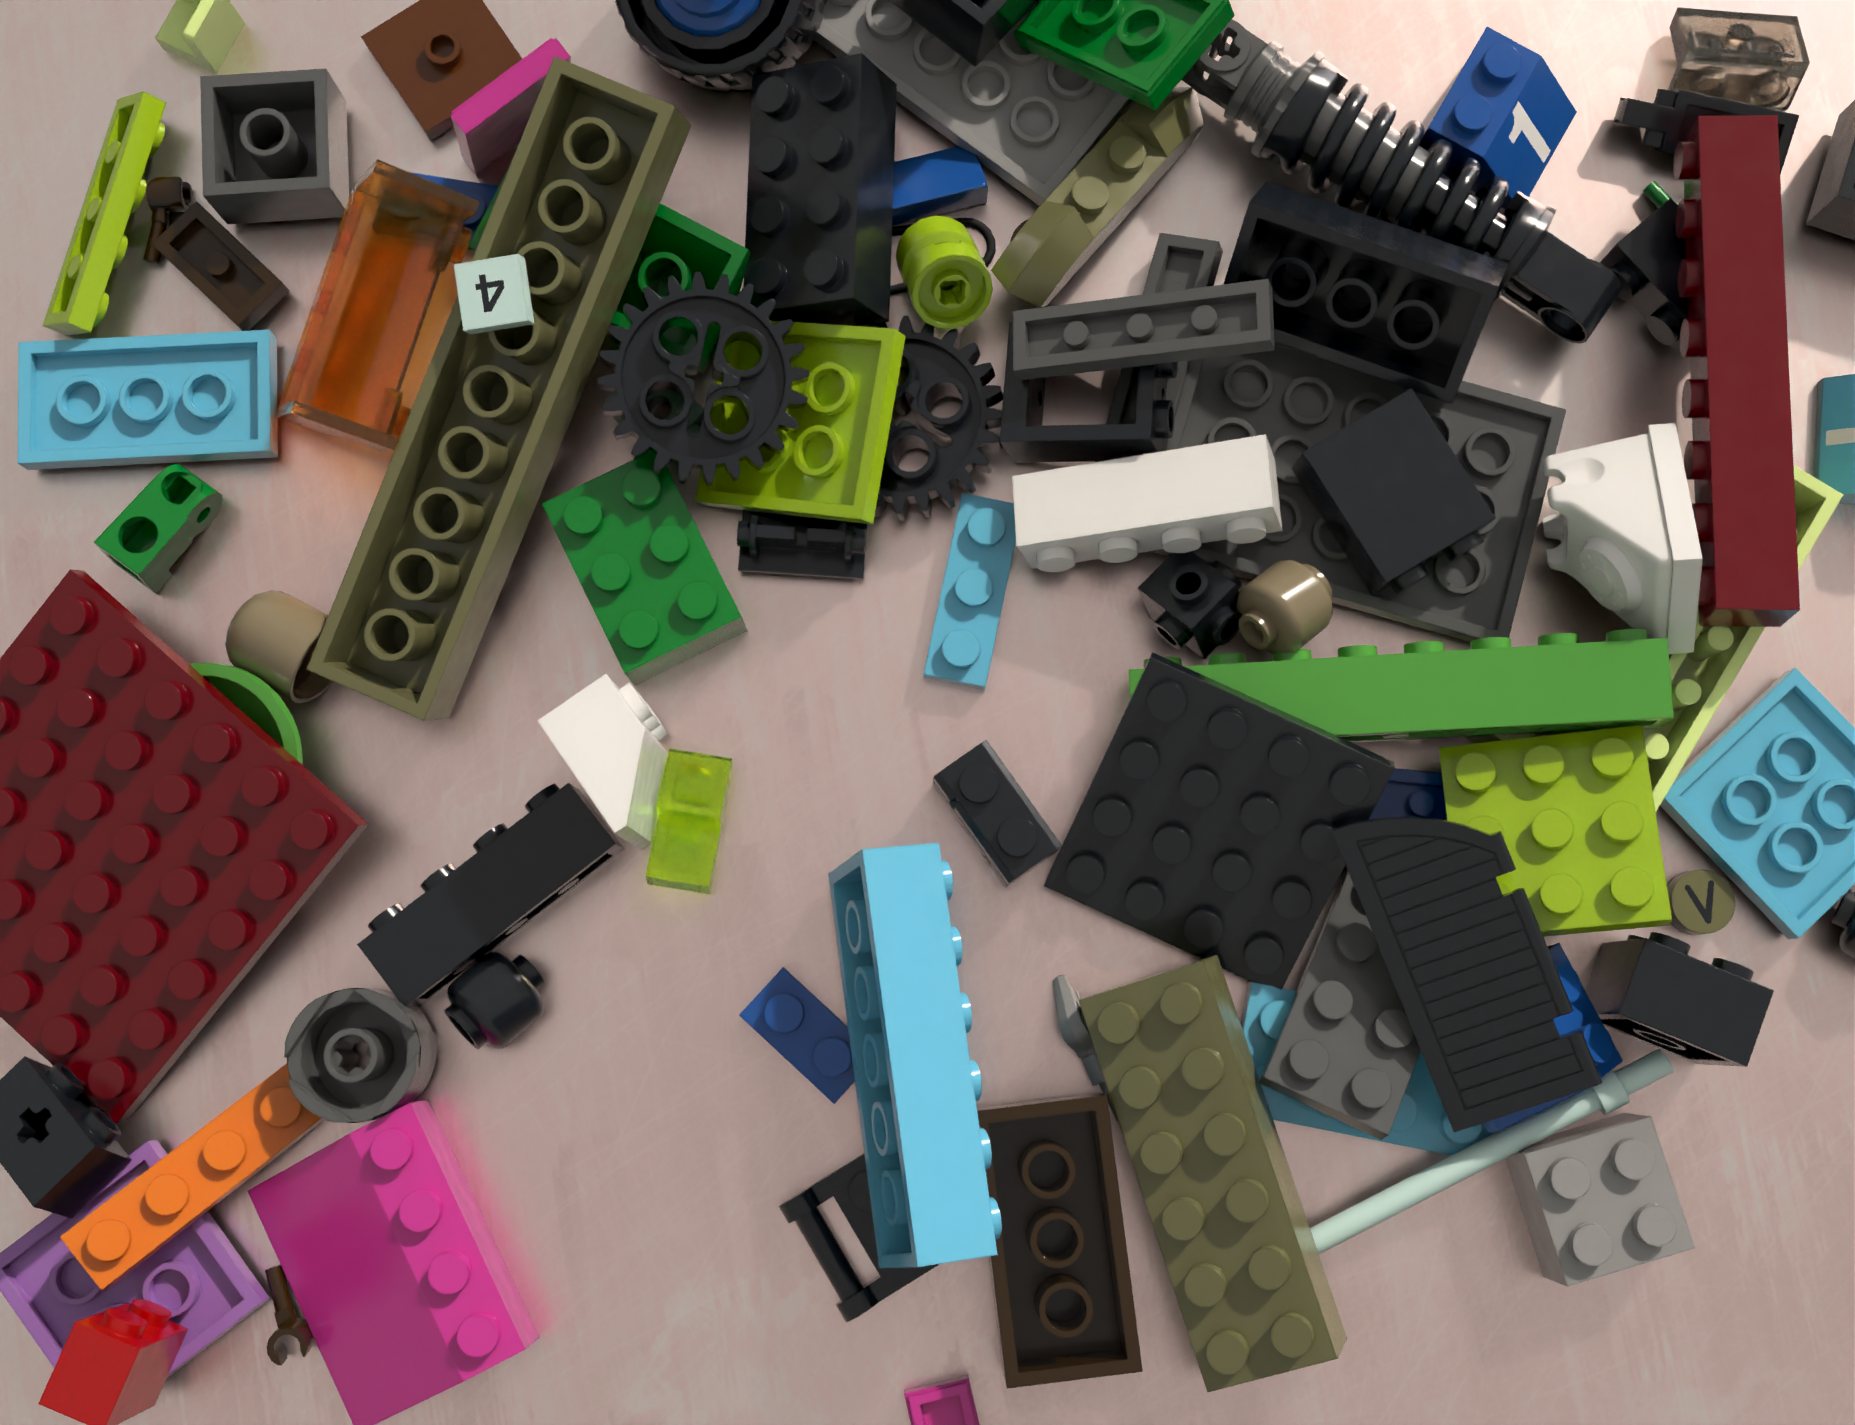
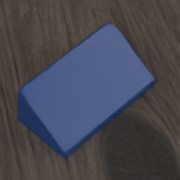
M957 146L894 162L892 226L987 203L988 185L977 155Z

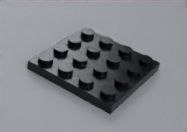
M1152 652L1063 841L1062 847L1048 873L1044 886L1201 959L1217 955L1223 969L1251 982L1274 986L1282 990L1345 867V862L1332 829L1358 821L1369 820L1395 769L1394 761Z

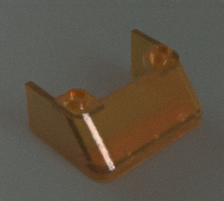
M378 159L356 181L346 204L275 414L276 418L381 452L395 450L411 411L410 408L401 405L403 392L400 391L439 275L445 271L449 262L459 264L464 258L472 230L464 227L463 224L464 221L476 214L480 201Z

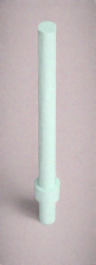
M1657 1049L1616 1071L1611 1070L1601 1078V1084L1588 1088L1579 1094L1506 1127L1311 1227L1310 1230L1318 1254L1337 1246L1599 1110L1606 1115L1630 1102L1628 1095L1673 1073L1671 1063L1661 1049Z

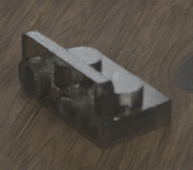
M1677 7L1669 26L1677 62V68L1668 88L1669 91L1682 89L1786 111L1789 109L1810 64L1798 16Z

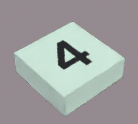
M513 254L454 264L464 332L476 334L535 324L526 261L523 256Z

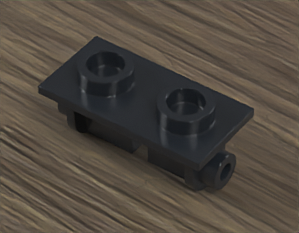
M743 510L742 521L738 522L737 546H740L738 571L863 579L867 524Z

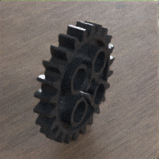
M695 272L692 280V289L683 291L679 282L672 275L668 277V296L662 299L650 287L647 286L643 289L644 300L647 306L643 312L627 303L623 306V314L631 325L629 329L609 325L607 329L608 336L620 347L619 350L600 351L599 361L615 369V373L597 378L598 389L616 392L617 396L603 404L602 411L606 416L623 415L624 420L617 425L613 434L616 440L632 435L638 438L631 451V457L634 460L643 457L649 451L656 454L654 461V473L656 475H660L669 463L672 462L678 465V477L681 484L686 483L692 468L701 469L706 486H712L716 468L724 467L728 476L735 482L740 477L739 461L745 459L757 471L763 469L764 462L759 450L762 446L777 454L783 451L784 445L775 433L777 429L786 432H796L799 423L786 412V409L805 408L808 398L791 390L792 385L801 384L809 378V370L791 367V362L803 354L805 347L804 344L800 343L784 344L783 339L791 331L794 323L791 319L772 324L769 319L776 304L773 298L764 302L758 308L750 304L754 285L748 283L735 296L729 294L728 275L722 274L715 290L706 289L701 272ZM711 324H717L720 327V335L713 362L712 379L722 382V384H710L699 433L691 436L687 433V425L694 398L695 382L691 378L686 377V375L698 374L707 329ZM681 326L689 329L694 334L697 344L688 354L682 356L672 355L661 346L659 341L661 335L671 327ZM735 341H746L757 349L760 361L754 368L749 370L735 369L729 365L724 357L725 348ZM659 389H670L682 398L684 407L672 419H659L654 417L647 409L646 402L649 396ZM733 403L744 411L747 424L740 432L725 434L713 426L710 419L712 410L720 404Z
M903 316L899 326V332L906 336L901 367L907 368L909 374L907 379L897 386L893 411L906 416L912 410L918 424L922 428L936 435L950 438L952 443L948 447H943L932 441L925 432L910 422L902 420L896 427L891 418L875 517L879 518L887 504L892 503L900 521H905L909 506L914 503L918 504L926 518L931 517V499L940 497L949 508L955 507V500L951 489L957 485L973 494L976 488L969 473L973 469L989 474L992 471L989 460L982 454L983 450L997 451L1001 450L1003 446L1000 443V437L989 431V429L1001 427L1002 419L1001 410L989 407L1003 400L1001 386H985L995 377L992 364L989 362L975 366L981 355L975 343L969 344L958 351L961 338L957 329L949 330L940 340L938 339V329L928 323L924 324L920 333H915L909 316ZM885 322L877 323L876 328H888ZM954 396L963 401L960 410L949 418H938L931 414L934 404L943 397ZM921 448L929 452L928 461L921 469L907 472L899 468L900 459L907 451Z

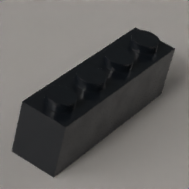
M567 783L561 789L556 784L544 788L526 803L525 808L529 813L510 828H507L502 823L486 832L473 844V848L477 852L458 868L453 863L441 867L421 884L420 887L425 892L405 908L401 903L389 907L369 923L368 928L372 933L357 945L404 1006L421 1007L456 980L480 958L495 950L624 850L623 846L579 789L570 783Z

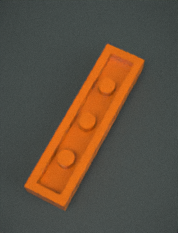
M287 1063L60 1236L61 1240L102 1291H107L325 1120L307 1110L294 1096L288 1081L290 1076Z

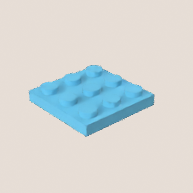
M1793 668L1784 672L1679 772L1660 805L1787 939L1800 938L1855 885V728L1797 668Z

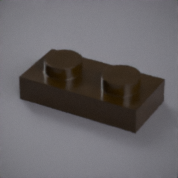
M197 201L152 243L169 262L242 331H249L290 292L282 281Z

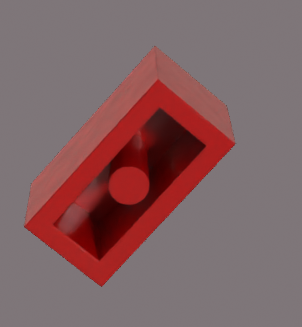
M133 1299L131 1304L126 1303L115 1308H108L106 1311L76 1321L38 1404L86 1425L120 1424L155 1406L189 1328L170 1321L172 1313L167 1308L142 1299Z

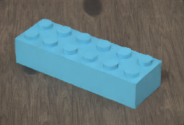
M939 843L862 849L828 873L879 1268L923 1267L998 1255L996 1239H999L1001 1236V1214L996 1200L993 1197L989 1198L986 1170L990 1168L992 1160L991 1144L985 1129L979 1127L976 1101L981 1097L982 1081L977 1063L974 1060H970L966 1033L970 1032L972 1026V1011L967 995L964 992L960 993L957 966L962 961V941L958 929L955 926H951L947 900L951 899L953 892L951 868L947 861L941 860Z

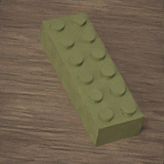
M1218 956L1208 957L1079 1000L1207 1392L1338 1359L1347 1336L1264 1091L1259 1083V1077Z

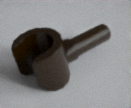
M157 177L147 185V200L153 213L143 258L145 261L159 264L161 253L152 243L170 225V213L185 212L193 205L191 185L188 182H183L181 177Z
M279 1265L265 1270L278 1327L268 1340L267 1354L276 1365H282L287 1359V1347L283 1342V1335H292L298 1339L303 1357L307 1355L315 1341L306 1319L296 1316L295 1308L291 1304L283 1269Z

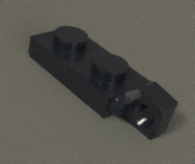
M1658 89L1654 103L1620 97L1613 122L1646 129L1641 144L1655 147L1656 151L1675 154L1677 143L1686 140L1698 116L1778 115L1781 174L1800 115L1682 89H1673V91Z

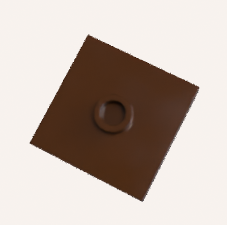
M419 0L361 36L366 47L430 141L454 127L451 111L522 60V57L483 0Z

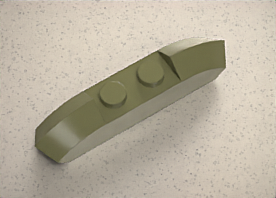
M1192 87L1174 88L1156 111L1136 102L1040 205L991 269L1008 293L1039 308L1048 305L1187 150L1204 126L1197 94Z

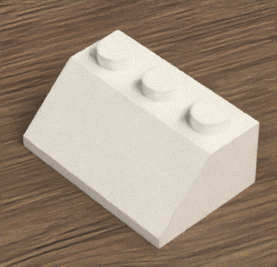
M605 674L537 721L613 832L642 850L650 845L653 840L669 756L659 740L665 737L668 732L648 703L637 693L630 682L619 689L611 678Z

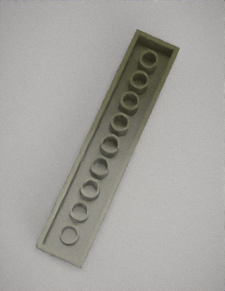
M554 56L472 258V261L513 254H520L525 258L535 324L468 334L463 331L457 296L307 670L423 721L448 719L450 717L605 339L607 329L614 317L691 129V124L676 106Z

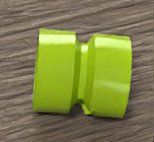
M935 215L920 219L907 228L898 242L895 256L898 270L907 287L914 309L922 320L936 328L955 329L967 326L979 318L990 303L993 286L991 275L966 227L951 217Z

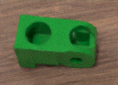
M170 465L155 476L94 543L115 565L157 594L173 576L169 571L171 566L191 545L192 539L203 532L217 516L223 501L222 494L182 465Z

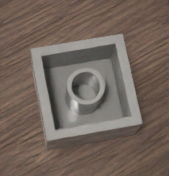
M1629 1113L1619 1114L1552 1134L1506 1158L1543 1277L1568 1287L1695 1248L1651 1116Z

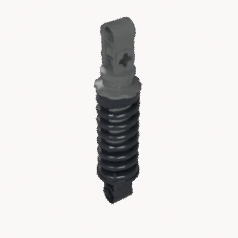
M1231 19L1181 79L1197 93L1206 96L1224 108L1223 116L1232 123L1241 120L1247 127H1252V130L1256 132L1251 153L1254 156L1272 160L1280 165L1281 170L1288 175H1295L1307 166L1311 167L1307 178V186L1312 192L1321 194L1336 184L1338 185L1334 202L1336 205L1353 210L1363 202L1366 204L1363 211L1365 215L1386 222L1390 220L1395 225L1418 233L1424 231L1427 236L1509 263L1495 300L1502 295L1539 320L1550 332L1561 339L1572 343L1586 342L1622 290L1621 281L1609 268L1587 258L1548 232L1557 209L1549 204L1545 207L1529 195H1524L1517 191L1507 205L1508 208L1501 213L1499 210L1509 188V184L1505 179L1500 176H1494L1473 194L1471 190L1479 176L1481 166L1472 157H1467L1459 162L1447 176L1443 174L1452 154L1453 147L1451 143L1445 139H1438L1425 150L1419 146L1425 132L1424 126L1417 120H1411L1399 132L1392 128L1391 125L1396 117L1397 110L1390 102L1381 103L1372 114L1365 110L1363 106L1369 96V91L1361 83L1354 84L1345 95L1341 94L1350 78L1328 62L1325 55L1319 51L1301 65L1298 62H1293V59L1289 56H1284V47L1274 40L1267 44L1246 30L1240 23ZM1228 36L1232 38L1231 45L1227 43ZM1217 55L1221 56L1219 61L1214 60ZM1204 72L1209 74L1208 79L1204 78Z

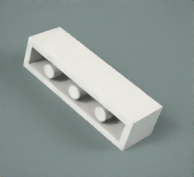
M1266 434L1012 476L1016 547L1032 569L1038 568L1045 572L1066 571L1073 568L1075 562L1101 559L1109 563H1121L1136 558L1138 553L1161 549L1170 553H1187L1200 548L1201 543L1226 539L1239 544L1252 543L1263 539L1266 533L1282 531L1276 463Z

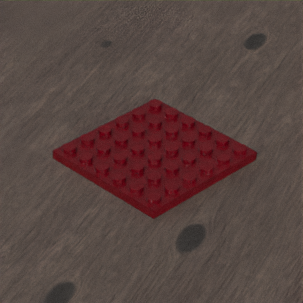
M70 569L0 658V1017L52 1065L57 1062L65 1065L86 1086V1090L83 1093L117 1124L129 1119L369 824L82 570Z

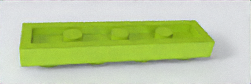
M145 91L117 100L42 325L65 336L91 333L92 328L98 326L104 318L109 304V295L105 293L111 270H115L122 262L128 246V239L123 234L129 216L138 209L145 196L147 184L142 179L148 158L157 152L164 138L165 126L160 121L166 102Z

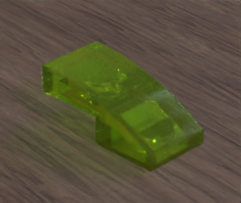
M669 748L656 807L658 820L645 875L647 884L710 894L727 805L733 764L732 758Z

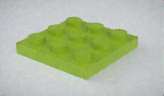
M770 320V321L772 322V324H776V323L780 322V321H772V320ZM793 322L791 331L783 339L784 344H804L805 350L800 357L791 362V367L809 370L807 381L792 385L791 390L799 392L808 398L805 408L786 409V412L799 423L796 432L776 430L775 433L781 439L784 449L780 454H777L762 446L759 450L764 466L760 471L753 468L745 459L739 461L740 477L738 481L733 482L725 468L720 467L716 468L712 486H706L700 469L695 501L710 507L873 524L906 336L898 330L891 328ZM746 341L730 343L724 350L726 361L731 367L738 370L754 368L760 361L757 349ZM733 403L720 404L710 414L713 426L725 434L740 432L747 424L744 411Z
M1642 725L1439 747L1447 821L1464 824L1490 834L1501 831L1516 869L1496 877L1502 894L1510 893L1518 888H1524L1543 937L1671 925L1672 915Z

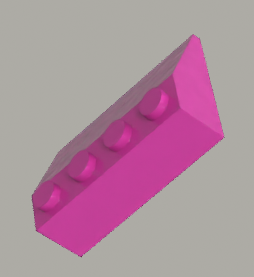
M429 1100L411 1102L349 1133L247 1191L353 1425H375L524 1351L540 1338Z

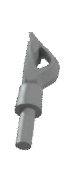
M1059 975L1053 980L1062 1037L1067 1045L1076 1052L1077 1056L1082 1058L1081 1060L1092 1086L1099 1084L1103 1094L1107 1095L1108 1104L1117 1122H1119L1079 1003L1081 997L1078 991L1073 990L1066 975Z

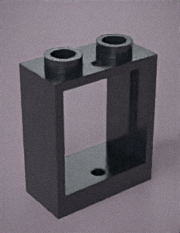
M1009 322L1000 443L1015 463L1093 462L1163 451V439L1172 438L1174 433V406L1172 400H1166L1167 378H1176L1178 362L1139 366L1135 424L1042 426L1046 377L1019 380L1014 373L1013 322Z

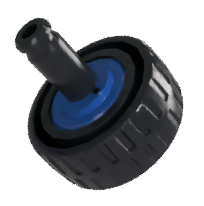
M616 0L615 3L619 15L624 20L625 29L630 38L639 45L640 50L655 64L674 77L692 85L718 92H728L734 89L738 91L751 90L752 76L755 74L793 67L800 56L812 44V39L823 20L822 14L827 0Z

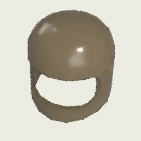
M270 590L255 594L238 609L228 627L225 646L229 661L234 667L259 677L275 692L296 703L309 702L322 695L334 682L312 672L297 689L293 690L295 676L301 662L310 647L321 635L328 615L282 591Z

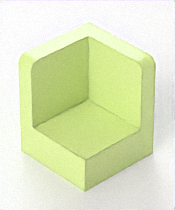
M176 0L155 39L164 50L217 74L245 22L230 0Z

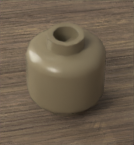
M1280 560L1274 563L1243 587L1238 594L1236 610L1242 614V617L1239 619V629L1244 639L1253 647L1263 649L1271 654L1293 653L1302 648L1329 625L1332 618L1333 597L1328 580L1319 570L1308 564H1301L1293 560Z

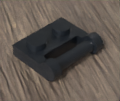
M864 1153L779 1205L788 1224L793 1221L796 1222L838 1294L840 1301L836 1303V1306L845 1322H849L862 1315L878 1302L939 1265L879 1268ZM833 1196L879 1273V1276L864 1285L861 1283L817 1207Z

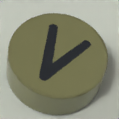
M1704 869L1684 872L1673 878L1667 886L1672 915L1671 923L1685 933L1694 935L1714 933L1724 928L1733 917L1736 904L1734 892L1727 880L1716 872Z

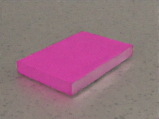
M557 38L547 40L451 111V119L462 158L475 175L520 142L554 56L571 63V56Z

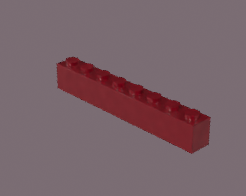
M1778 115L1698 116L1686 140L1677 143L1674 154V176L1676 180H1684V199L1679 201L1676 212V235L1678 238H1686V258L1682 259L1678 271L1679 296L1688 297V318L1683 320L1680 331V353L1682 357H1690L1691 379H1687L1683 386L1682 413L1684 418H1692L1693 441L1687 442L1684 453V468L1687 480H1694L1695 503H1692L1703 558L1698 602L1699 626L1781 627L1800 611Z

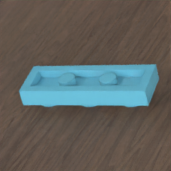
M962 493L923 678L985 691L1016 542L1014 503Z

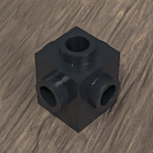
M1192 551L1172 553L1138 587L1150 617L1154 620L1153 626L1167 643L1178 650L1186 645L1205 659L1218 645H1224L1232 640L1240 630L1239 619L1242 617V614L1236 610V602L1239 590L1242 588V583L1234 572L1220 561L1215 560L1210 565Z

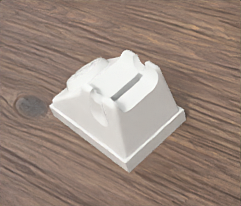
M1676 423L1648 425V433L1547 456L1544 460L1545 476H1554L1563 482L1560 485L1550 487L1547 491L1549 506L1559 513L1544 517V536L1562 541L1558 547L1546 549L1547 562L1550 568L1567 573L1575 578L1602 606L1612 610L1633 629L1647 630L1648 639L1667 638L1669 654L1694 653L1703 558Z

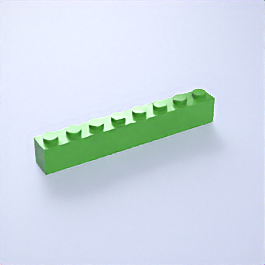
M1645 629L1611 631L1606 633V641L1579 643V635L1576 633H1555L1538 637V645L1519 647H1511V639L1507 637H1488L1470 641L1471 649L1444 651L1443 642L1421 641L1405 644L1403 646L1404 653L1377 655L1376 646L1354 645L1337 649L1338 657L1315 659L1311 657V650L1299 649L1293 653H1273L1272 661L1246 662V654L1221 653L1208 656V665L1184 666L1352 743L1587 731L1642 725L1643 728L1663 727L1674 718L1668 639H1648V633ZM1164 657L1175 663L1182 665L1181 658ZM1145 659V660L1143 661V662H1144V668H1145V666H1146V664H1147V662H1148L1149 659ZM1129 669L1130 698L1144 669Z

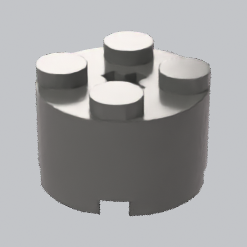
M371 988L338 990L313 1000L299 1013L292 1023L285 1040L284 1058L287 1057L290 1076L288 1081L297 1100L307 1110L322 1119L335 1123H360L377 1120L414 1102L422 1094L434 1070L438 1040L422 1011L418 1007L404 1006L392 991ZM355 1043H367L369 1045L366 1050V1054L370 1057L368 1066H355L360 1057L353 1050Z

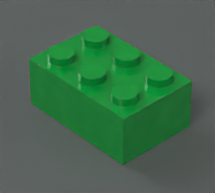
M652 451L637 460L633 459L542 503L624 674L634 686L748 631L668 468L666 467L660 475L654 473L656 454Z

